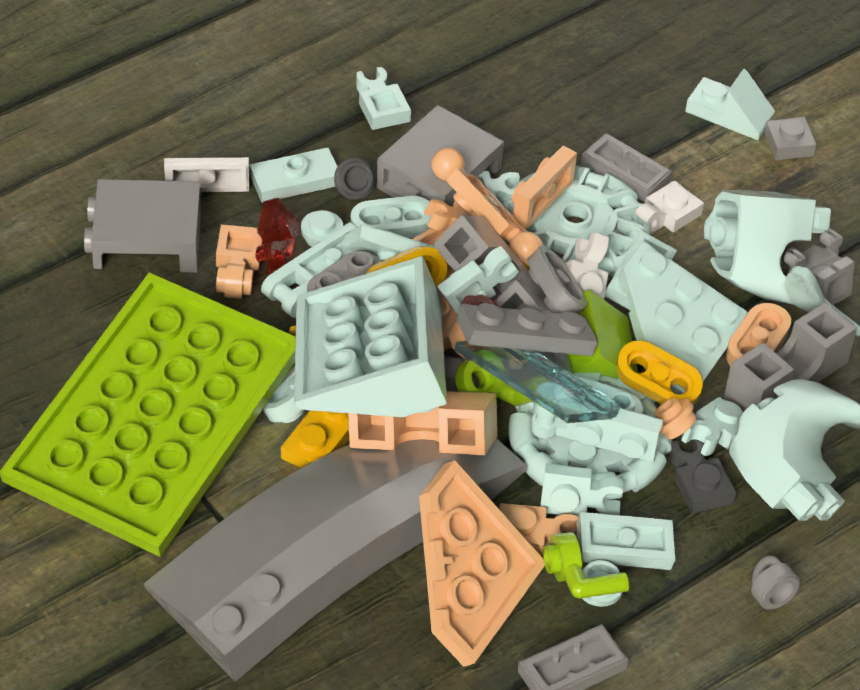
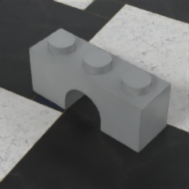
M462 214L432 244L454 271L463 268L472 260L478 266L481 265L493 249L502 246L512 259L511 262L518 269L519 273L510 281L498 283L492 287L496 293L491 298L492 305L499 308L518 310L533 308L540 312L553 313L544 302L546 295L543 289L531 279L528 269L483 216Z
M826 302L822 303L794 322L788 341L777 353L764 343H761L732 362L724 399L737 404L744 412L751 404L756 406L767 398H778L779 396L774 392V388L788 381L804 379L819 383L848 363L857 327Z

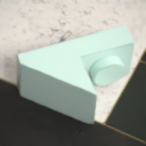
M745 69L741 71L731 87L703 77L688 98L685 110L687 113L759 140L764 133L766 121L772 120L775 114V110Z

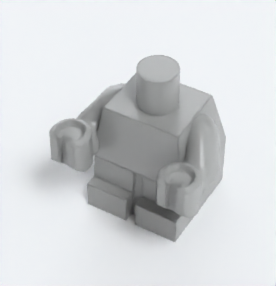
M830 228L827 229L828 233L824 231L820 235V242L826 246L825 248L813 245L801 252L795 247H791L785 252L783 259L789 266L786 276L796 266L809 269L818 281L825 299L832 305H835V303L852 295L854 261L847 256L843 258L838 256L843 237Z

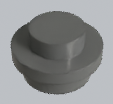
M346 159L335 170L334 185L337 191L345 198L353 200L362 199L369 195L375 186L376 176L374 169L363 159Z

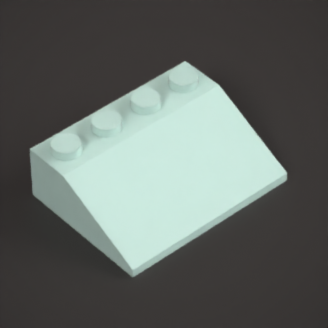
M423 256L297 295L294 403L297 409L406 417L416 413H426L438 406L447 404L441 299Z

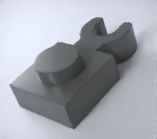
M693 439L692 453L684 452L681 450L678 442L673 441L669 458L676 467L674 481L691 514L734 504L736 491L719 458L706 461L704 455L701 454L704 443L699 440Z

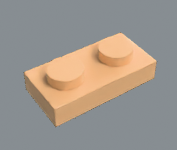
M562 146L551 158L546 157L543 159L532 177L527 181H521L517 185L512 195V203H514L513 216L526 230L573 183L577 152Z

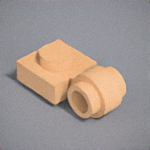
M221 224L216 251V267H218L216 292L224 293L226 298L242 299L243 295L252 294L254 270L259 271L264 228Z

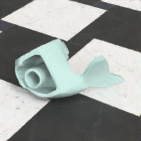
M722 190L715 199L713 211L705 220L704 239L710 240L711 246L714 249L716 257H712L710 261L717 273L731 284L766 300L795 305L808 313L826 302L857 327L855 336L859 337L860 326L825 299L818 281L809 269L801 266L793 267L786 277L783 275L780 266L781 255L787 244L811 241L812 233H822L824 231L828 233L827 229H829L831 216L830 208L815 206L816 200L778 192Z
M804 379L791 380L774 388V392L779 396L778 398H767L756 406L751 404L739 417L738 432L731 435L729 454L744 479L772 509H789L799 521H807L814 515L820 521L830 519L845 501L830 485L836 479V476L823 460L821 446L824 435L832 426L839 423L860 429V404L818 382Z

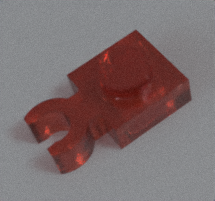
M279 198L263 201L257 233L262 239V245L256 248L255 256L258 262L267 260V276L284 266L286 258L292 256L294 241L299 231L295 216L287 211Z

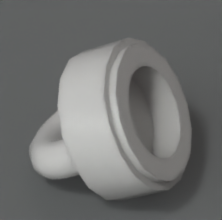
M768 555L761 558L754 568L751 593L764 609L771 610L787 604L795 596L800 586L799 576L787 563H781L775 556Z

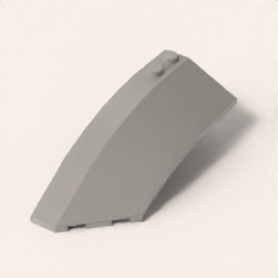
M426 439L403 442L395 450L350 448L349 444L291 473L251 499L218 523L143 585L161 606L236 682L306 622L348 590L423 542L419 496L444 464L455 460L490 500L526 472L527 465L498 439L494 441L486 455L439 453V442Z

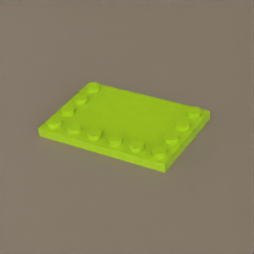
M149 272L0 470L2 482L161 557L294 365L296 337Z

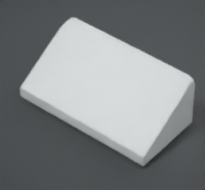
M249 157L164 158L165 181H200V192H249Z

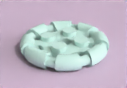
M575 166L573 183L527 231H534L533 233L541 239L543 246L557 253L564 254L563 258H561L563 262L575 260L576 239L583 238L589 240L590 234L594 232L609 237L607 252L598 264V269L609 272L611 276H614L639 230L650 235V222L646 223L635 214L636 209L642 203H638V195L626 183L608 173H605L603 176L591 172L589 167ZM532 173V174L528 175L527 177L523 178V179L520 180L518 183H516L511 189H516L517 185H518L521 181H523V180L527 181V180H528L530 177H532L535 173ZM512 198L502 204L513 215L514 203H512ZM571 217H579L584 221L580 223H573L568 221L567 219Z
M573 373L570 376L584 377L630 392L641 401L643 415L657 418L654 415L657 410L655 406L656 401L625 385L619 378L601 376V373ZM547 377L538 380L550 389H555L556 385L560 382H555ZM534 402L515 406L517 413H513L509 419L508 435L511 449L527 465L526 473L530 478L543 486L545 465L548 463L592 469L591 481L599 482L606 477H617L624 481L623 493L630 490L638 492L647 487L661 473L667 463L664 455L671 451L672 439H667L663 433L660 436L658 451L653 463L638 458H630L596 446L584 445L578 441L557 435L547 439L539 438L531 430L532 415L535 413L533 409ZM607 494L604 497L609 500L622 498L623 494Z

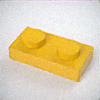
M310 410L281 446V459L302 468L326 454L344 447L349 440L348 413Z

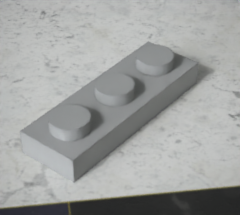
M486 303L479 306L461 304L456 318L468 345L593 356L598 343L585 317L573 312L558 314L540 312L533 308H522L521 310L499 308Z

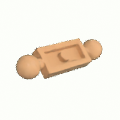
M450 147L438 150L431 162L432 171L435 176L443 181H447L456 191L453 198L462 208L469 213L474 211L478 216H483L498 235L510 243L509 248L519 260L529 265L527 258L539 246H543L541 239L536 234L528 232L475 175L464 170L465 160L458 150Z

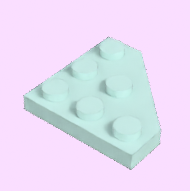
M644 241L618 275L621 290L627 293L631 306L629 317L636 340L649 342L692 365L698 370L702 381H704L728 348L730 338L748 312ZM679 385L670 387L675 394L685 393L683 387Z

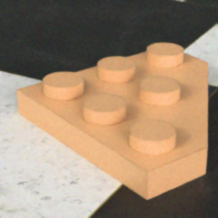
M454 460L441 467L420 494L419 501L431 631L464 667L475 664L545 564L540 554Z

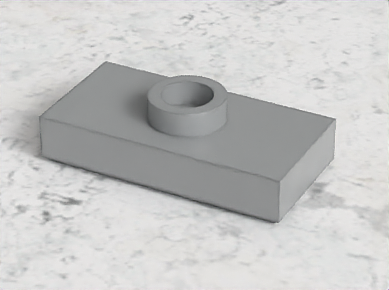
M607 133L582 153L580 164L582 166L591 168L592 172L604 176L605 173L615 176L631 187L638 195V199L645 202L646 197L671 182V170Z
M601 624L520 661L518 673L530 690H584L627 670L628 659L604 625Z

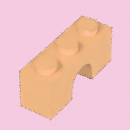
M446 391L447 404L438 406L426 413H416L406 417L348 413L350 448L395 450L403 442L426 439L439 442V453L486 455L497 439L496 394Z

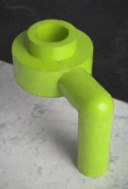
M476 356L465 360L459 365L455 375V384L458 392L494 393L497 398L514 406L534 402L537 391L547 388L541 381L521 387L505 382L499 364L488 356ZM472 374L476 375L479 380L478 388L472 382Z
M573 532L553 534L550 538V544L544 546L543 559L548 574L554 573L558 582L566 581L571 594L575 598L582 599L628 592L629 581L625 572L585 578L582 571L579 543Z

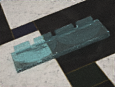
M457 341L455 344V351L566 423L607 420L616 417L619 413L620 405L618 402L599 390L593 389L591 385L570 372L564 371L562 367L535 351L468 345L467 341Z

